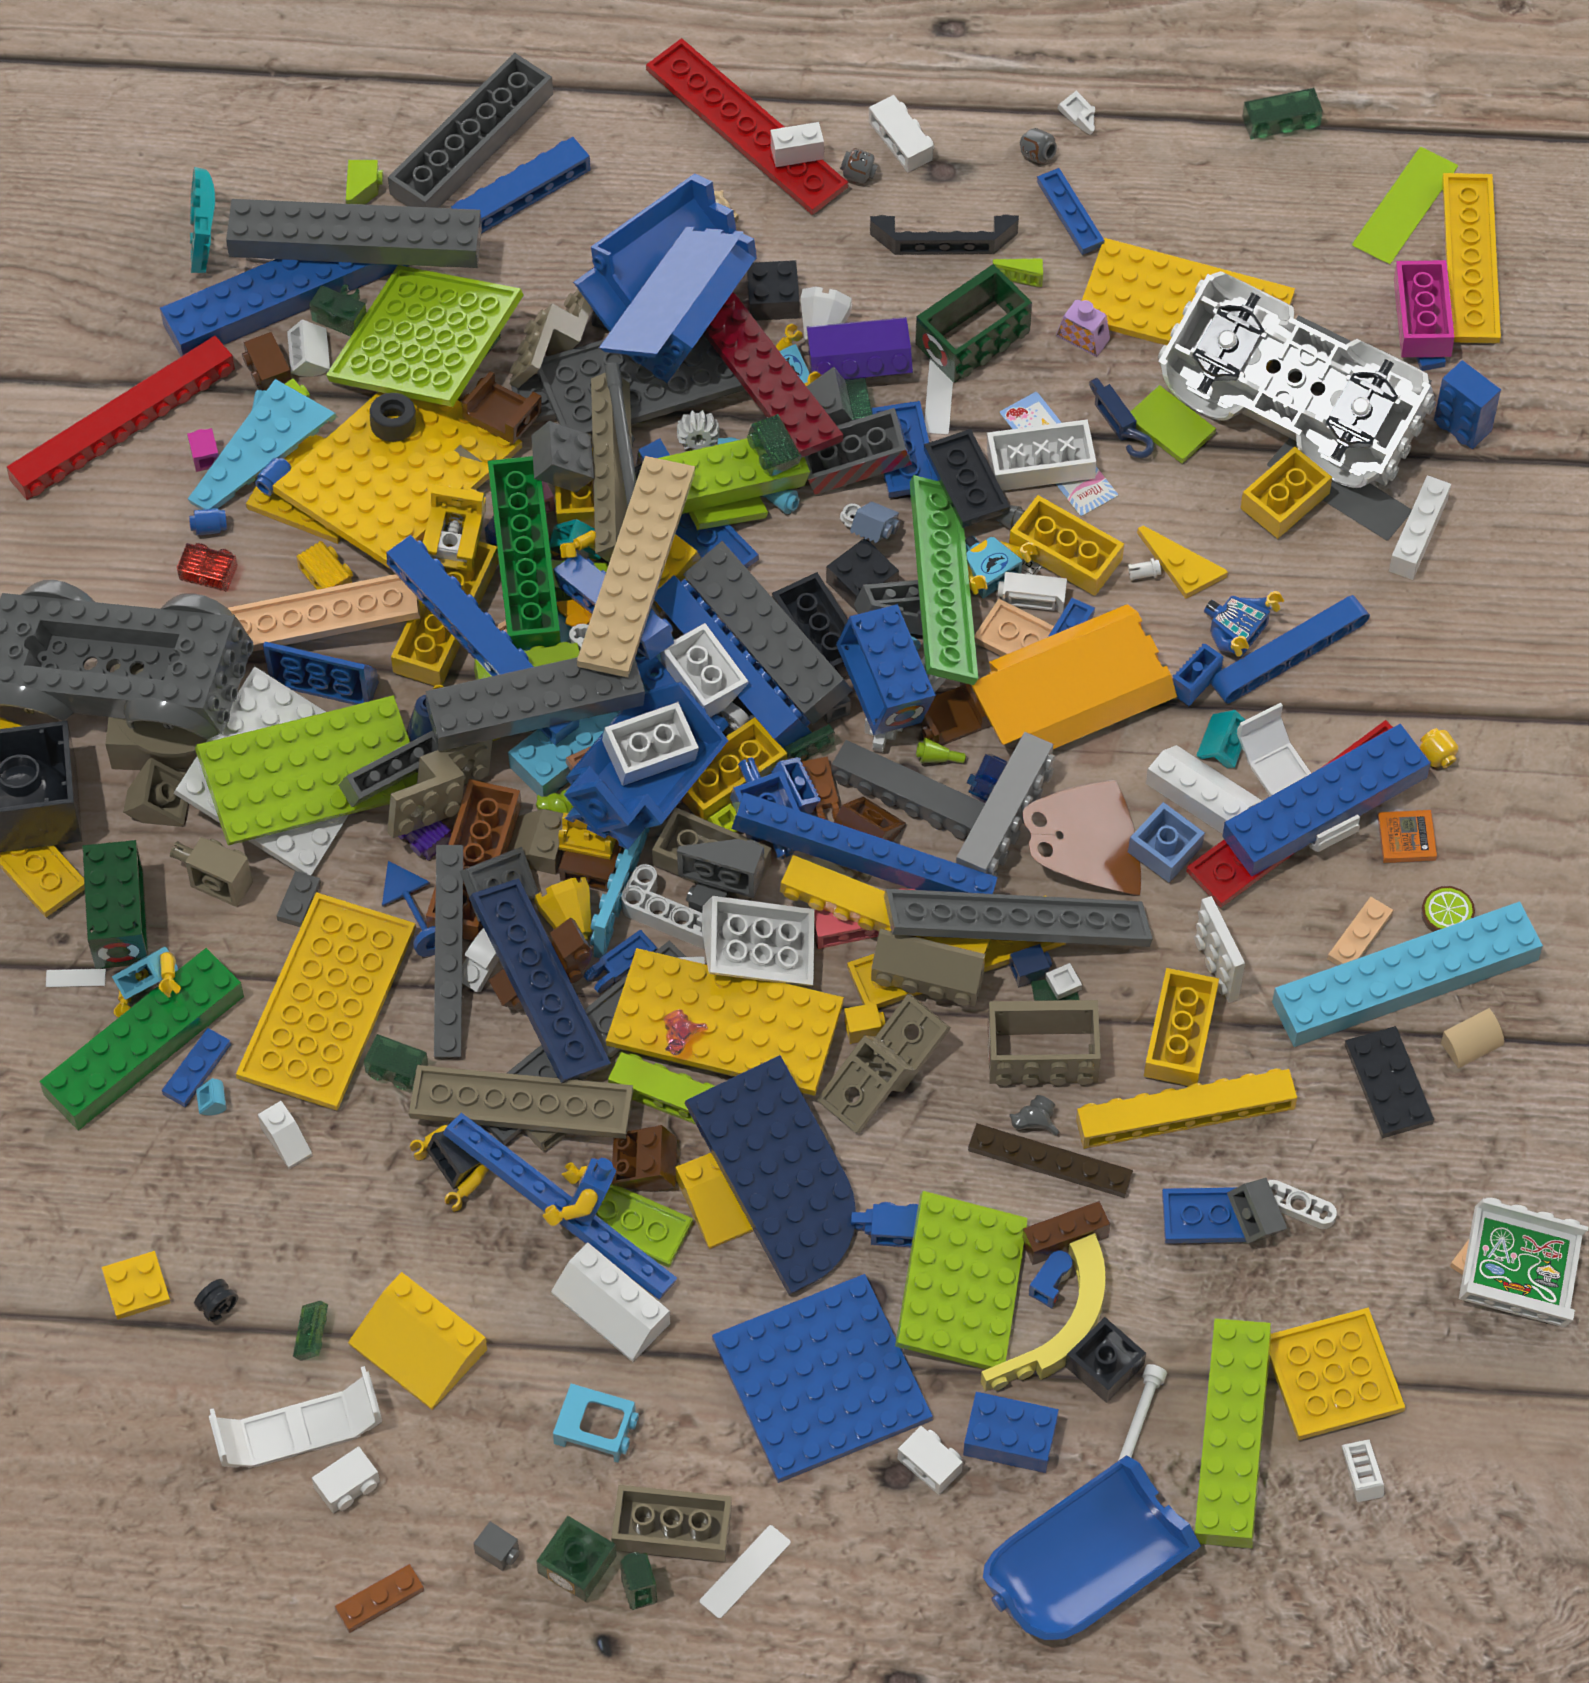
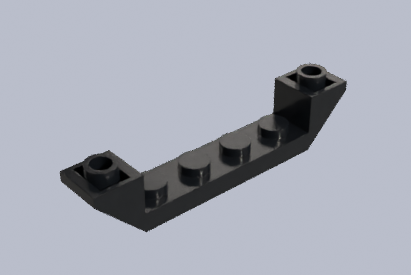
M1004 214L994 216L993 232H895V216H870V235L895 255L995 254L1018 234L1019 215Z

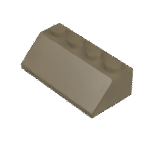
M880 929L872 964L871 981L884 987H899L909 993L919 992L927 994L934 999L944 998L952 1000L962 1006H976L984 976L985 954L913 936L892 935L891 931Z

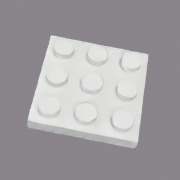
M1212 896L1201 901L1200 911H1198L1199 920L1196 924L1197 933L1194 936V940L1198 950H1203L1206 956L1205 963L1209 972H1214L1216 978H1219V993L1221 995L1225 994L1228 1003L1239 1000L1245 962Z

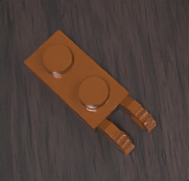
M828 756L802 761V766L805 767L807 775L810 776L809 779L812 780L813 788L817 789L816 793L821 798L813 810L816 813V817L825 819L823 809L831 808L832 818L835 820L839 812V800Z

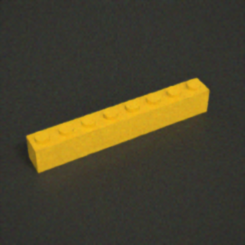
M795 855L792 856L780 886V892L786 898L793 901H798V899L804 901L811 908L818 911L823 909L829 911L840 920L847 921L849 919L857 922L865 930L871 931L874 929L880 931V929L891 931L884 900L885 891ZM913 936L985 955L991 939Z
M1276 1068L1264 1074L1255 1075L1249 1073L1232 1080L1222 1078L1205 1085L1195 1083L1183 1089L1169 1088L1161 1091V1093L1151 1095L1142 1093L1134 1098L1125 1100L1115 1098L1107 1103L1098 1105L1088 1103L1081 1108H1077L1076 1123L1083 1149L1294 1110L1297 1095L1290 1070Z

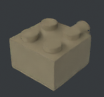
M200 837L194 849L176 841L174 846L177 848L172 846L170 857L186 863L191 887L238 907L253 883L248 857L239 850L234 849L232 851L224 847L215 839L208 840Z

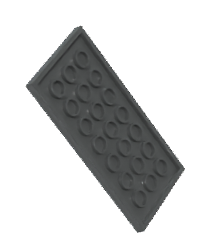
M704 334L699 338L668 383L655 377L651 371L636 363L627 354L609 353L601 350L599 346L604 340L544 357L541 367L537 371L558 424L589 434L591 437V378L605 373V365L609 363H619L621 377L630 383L631 425L745 390Z

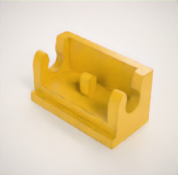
M564 812L562 830H559L558 834L559 850L610 860L616 839L609 835L603 838L587 830V824L577 819L574 823L564 819L568 815V813Z

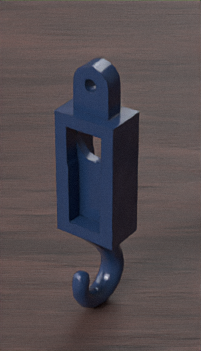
M1098 378L1089 381V386L1095 395V406L1121 441L1127 438H1134L1146 444V449L1143 451H1135L1131 445H1127V452L1131 456L1140 459L1150 456L1154 450L1152 438L1136 430L1137 420L1112 386L1109 384L1104 387Z

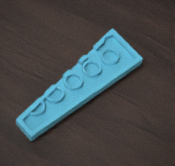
M651 827L645 828L628 850L625 849L623 854L619 853L615 864L616 873L610 874L607 883L608 893L602 894L599 903V909L601 910L599 915L594 914L591 923V930L594 931L590 945L594 946V957L601 958L607 952L614 932L615 917L619 918L622 910V892L632 875L630 872H633L638 865Z

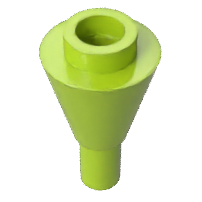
M924 738L923 742L918 743L916 757L920 758V763L947 762V760L964 763L965 753L951 751L927 738Z

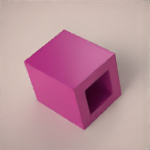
M212 428L199 429L192 433H187L196 472L210 469L219 456Z

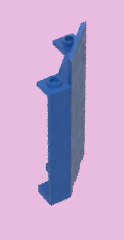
M694 173L591 246L594 268L573 283L609 332L686 226L695 227L696 231L703 232L707 228L724 230L725 234H734L737 231L734 211L715 201L713 181ZM742 234L736 245L757 259L754 238Z

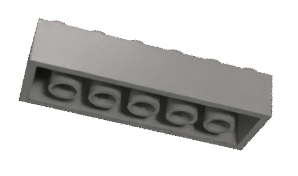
M1024 732L956 858L957 864L996 877L998 876L996 871L999 865L1004 866L1008 859V848L1011 844L1015 845L1021 831L1019 828L1024 823V808L1040 799L1043 792L1041 787L1044 781L1048 783L1053 775L1054 768H1052L1055 755L1052 754V743Z

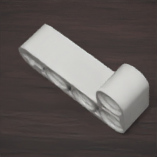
M647 864L636 867L621 895L624 915L646 926L705 949L702 935V913L655 894L658 888L655 868ZM643 879H649V880H651V881L648 882V883H642V882H640V881L643 880ZM632 900H636V901H638L639 903H637V904H629L628 902H630V901H632ZM656 910H660V911H662L663 913H661V914H653L652 912H654V911H656ZM684 920L687 923L681 925L677 924L676 922Z

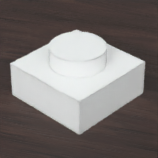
M1070 963L1046 973V980L1057 1000L1082 990V984Z

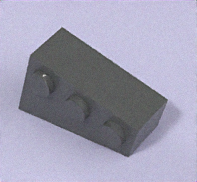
M835 367L806 386L836 426L853 421L846 382ZM771 424V426H772V431H773V432H777V430H776V429L774 428V426Z
M918 580L862 586L854 603L858 614L898 604L909 633L923 635Z

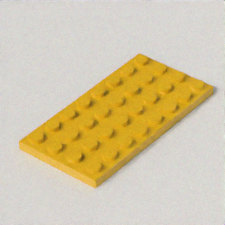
M1104 238V244L1101 245L1082 301H1090L1095 309L1106 314L1110 331L1168 345L1172 338L1170 334L1176 323L1180 324L1184 317L1183 310L1189 301H1193L1197 294L1195 293L1197 284L1201 279L1204 280L1207 274L1224 272L1291 305L1295 288ZM1272 360L1267 363V371H1269Z
M316 892L238 1067L236 1078L338 1111L416 930V923Z
M636 948L606 1038V1046L730 1076H737L781 1055L800 1092L815 1096L843 1007L844 997L786 983L709 974L706 964Z

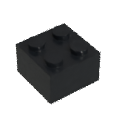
M796 260L752 263L747 271L749 313L756 321L800 318Z
M865 538L826 566V583L855 611L854 603L863 585L899 582V570Z
M1104 1317L1067 1353L1065 1367L1107 1403L1144 1366L1146 1352Z

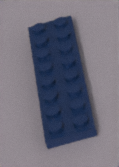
M519 878L472 893L469 899L560 1082L564 1083L570 1079L575 1080L608 1068L611 1062Z

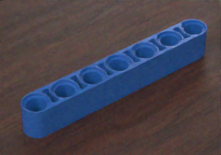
M1354 595L1348 596L1219 671L1213 676L1210 684L1225 703L1234 702L1357 630L1369 620L1370 614Z

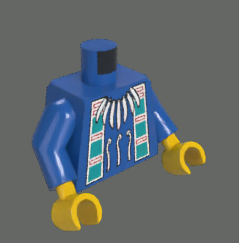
M1273 591L1263 598L1231 596L1223 606L1211 599L1206 605L1204 613L1213 618L1210 632L1217 648L1220 651L1232 652L1239 658H1242L1268 625L1269 610L1272 609L1274 612L1280 610L1281 607L1278 603L1285 601L1280 592Z

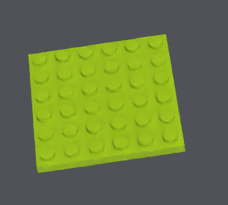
M398 265L326 376L329 382L382 393H399L411 399L453 407L524 294L521 288Z

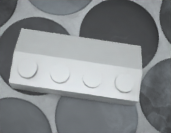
M1177 745L1163 750L1147 771L1146 784L1222 834L1225 821L1262 801Z
M589 1243L568 1262L551 1291L553 1296L632 1362L670 1325V1311Z

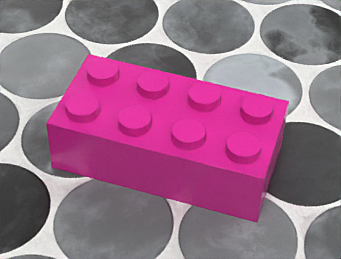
M1446 260L1396 261L1394 288L1401 357H1451L1454 329Z

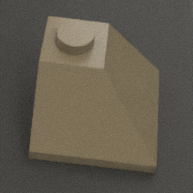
M153 758L148 759L127 790L123 813L145 824L183 826L188 802L173 793L185 775Z

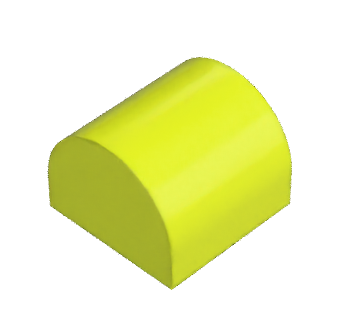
M731 803L707 818V821L736 832V830L731 829L736 816V811Z

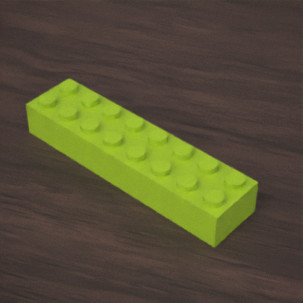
M1214 1319L1195 1535L1200 1544L1253 1548L1271 1343V1323Z

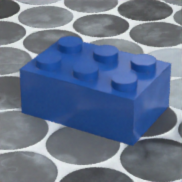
M1461 360L1442 378L1434 421L1441 429L1447 430L1454 435L1458 442L1474 449L1492 432L1501 389Z
M976 1392L965 1437L963 1456L1046 1473L1059 1409Z

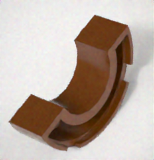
M569 918L550 932V935L553 938L552 946L570 982L575 983L583 977L582 973L590 963L592 950L576 921ZM504 969L489 979L502 1006L514 1007L516 1010L523 1008Z

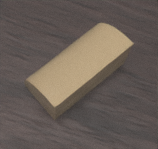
M1488 1008L1444 1031L1441 1044L1459 1069L1503 1046L1504 1036L1498 1020L1491 1009Z

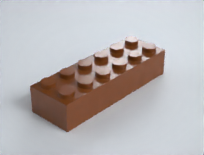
M469 779L448 844L463 845V870L508 851L522 806L520 790ZM463 881V938L474 941L484 927L481 921L477 920ZM436 885L426 914L428 928L435 926Z

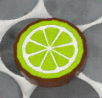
M1440 886L1431 890L1424 898L1421 908L1422 920L1432 932L1474 918L1475 915L1474 903L1470 896L1463 890L1453 886Z

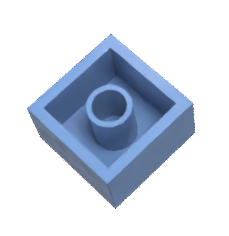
M1163 802L1130 837L1128 853L1170 883L1202 848L1205 832Z

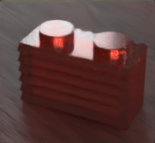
M186 543L184 552H182L179 564L177 565V572L181 581L184 580L196 585H204L205 587L227 592L238 565L236 555H233L229 550L220 549L217 551L209 549L202 543H196L195 545Z

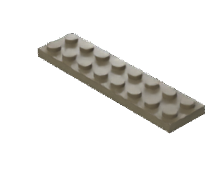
M417 1065L409 1117L412 1119L452 1122L460 1113H463L477 1125L626 1139L633 1097V1085L571 1079L561 1083L558 1078Z

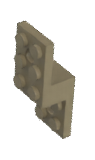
M578 288L574 294L570 293L564 302L566 310L551 304L545 310H540L534 320H529L524 330L526 337L520 343L517 353L520 355L510 370V373L513 375L509 384L519 388L540 369L544 355L551 356L568 351L580 343L592 307Z
M493 739L443 751L437 750L421 756L419 759L417 784L391 794L387 830L392 838H396L458 814L462 803L463 786L468 784L469 779L481 780L489 776Z
M907 994L876 1037L864 1035L816 1100L855 1133L860 1134L891 1091L903 1092L951 1027L913 995ZM915 1024L919 1028V1035L916 1039L911 1040L908 1036V1029L911 1025ZM856 1087L859 1090L860 1097L858 1101L852 1103L849 1100L848 1094L852 1088Z

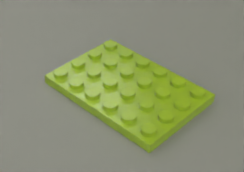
M922 1191L919 1198L895 1346L982 1369H989L1006 1362L1024 1246L1022 1238L1023 1228L1027 1227L1028 1218Z

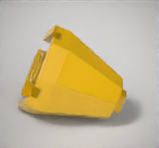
M585 877L580 878V883H578L576 878H570L546 888L547 894L543 897L541 892L535 895V904L538 911L553 929H556L567 919L572 918L576 921L586 941L589 940L588 936L592 934L590 893Z

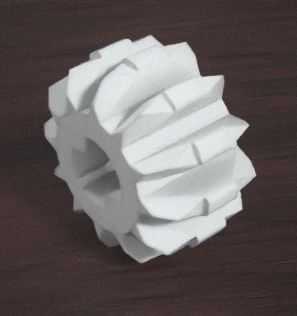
M703 410L700 413L691 411L690 415L683 414L682 419L677 424L679 443L683 444L684 449L692 448V450L714 446L719 438V423L717 419H714L712 413L705 415Z

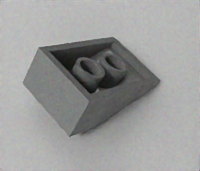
M741 839L679 846L677 849L678 876L754 898L764 874V846L752 840L744 841Z

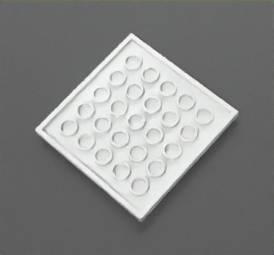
M254 667L240 688L237 699L232 704L228 724L225 725L223 734L216 735L206 742L325 713V711ZM197 756L173 794L220 823ZM348 815L252 839L249 842L293 870L312 875Z

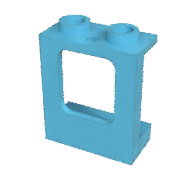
M570 1384L553 1432L554 1444L565 1447L568 1441L614 1455V1462L618 1463L621 1454L625 1455L627 1453L630 1438H627L629 1430L635 1429L639 1413L635 1411V1402ZM589 1403H597L623 1411L624 1417L615 1439L604 1438L580 1430V1424Z

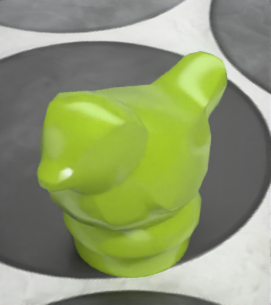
M565 790L561 794L553 793L547 797L537 795L536 807L538 810L545 809L559 813H569L573 805L564 796Z

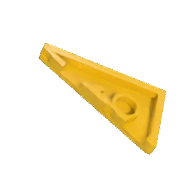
M1144 525L1138 528L1137 534L1156 560H1159L1160 565L1185 599L1227 578V570Z

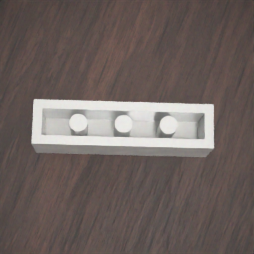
M1427 475L1392 554L1389 572L1411 580L1414 579L1448 501L1450 483Z

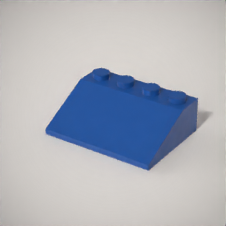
M264 642L263 648L268 675L289 689L352 705L373 700L379 684L377 669L365 664Z

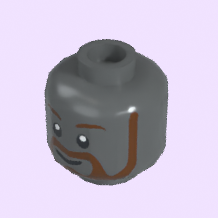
M1033 128L1023 134L1020 139V149L1023 157L1039 164L1046 163L1056 154L1057 144L1054 136L1050 133Z
M853 148L850 152L846 151L840 170L843 171V176L846 179L864 184L868 178L873 179L878 165L873 164L875 160L873 154Z

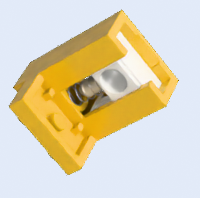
M433 484L431 490V509L423 544L426 546L428 554L433 559L437 558L444 567L472 572L486 513L484 493L474 489L465 490L453 488L445 484ZM446 525H449L448 531L445 532ZM452 544V545H455V546H453V547H447L446 545Z

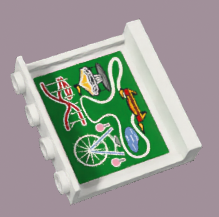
M1483 1198L1474 1209L1459 1299L1566 1327L1574 1318L1575 1310L1570 1308L1582 1235L1588 1231V1227L1580 1225V1222L1574 1219L1561 1220L1554 1218V1215L1548 1212L1535 1213L1528 1211L1522 1205L1510 1206L1502 1204L1496 1198Z

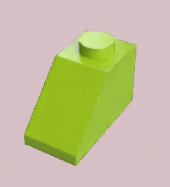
M348 160L346 204L365 205L378 195L379 185H383L384 179L383 170H379L378 160Z

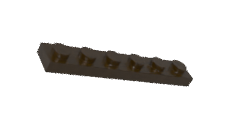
M976 1123L968 1146L969 1152L1122 1198L1126 1196L1133 1175V1170L978 1123Z

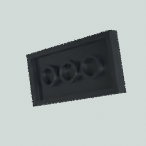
M971 429L924 444V452L962 528L1010 512V505Z
M1396 1026L1345 1040V1048L1382 1139L1433 1124L1434 1117Z

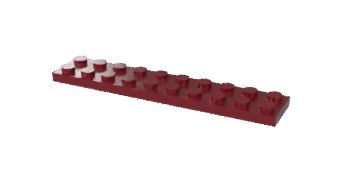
M732 292L704 331V336L798 459L843 442V433L739 298Z

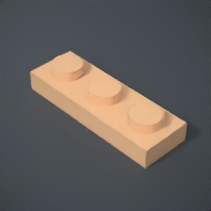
M1370 897L1330 951L1327 960L1338 966L1361 958L1392 916L1393 909Z

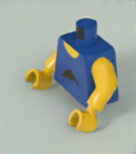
M592 1158L588 1166H582L580 1170L572 1162L565 1165L568 1171L561 1175L570 1184H575L578 1181L579 1183L569 1205L563 1207L562 1211H559L555 1205H550L545 1209L546 1213L542 1216L549 1225L555 1226L564 1218L565 1220L575 1219L590 1226L616 1173L612 1162L606 1158H600L599 1160Z

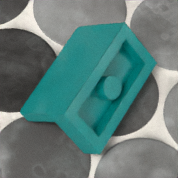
M1236 710L1213 714L1196 756L1199 759L1215 757L1227 769L1234 768L1242 750L1237 729L1240 723L1246 719Z

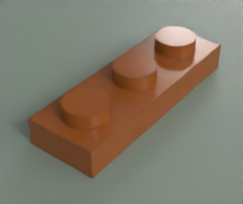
M408 1564L335 1605V1610L350 1633L424 1591V1587L411 1565Z

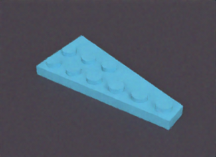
M275 379L188 497L189 502L201 510L220 508L234 497L236 491L244 485H250L256 480L255 477L273 458L284 459L298 448L299 443L307 437H313L317 434L320 427L328 421L331 423L338 418L336 413Z

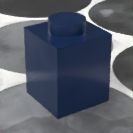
M1038 944L1011 953L1009 967L1018 988L1046 979V973L1052 967V961L1047 951L1043 952L1041 945Z

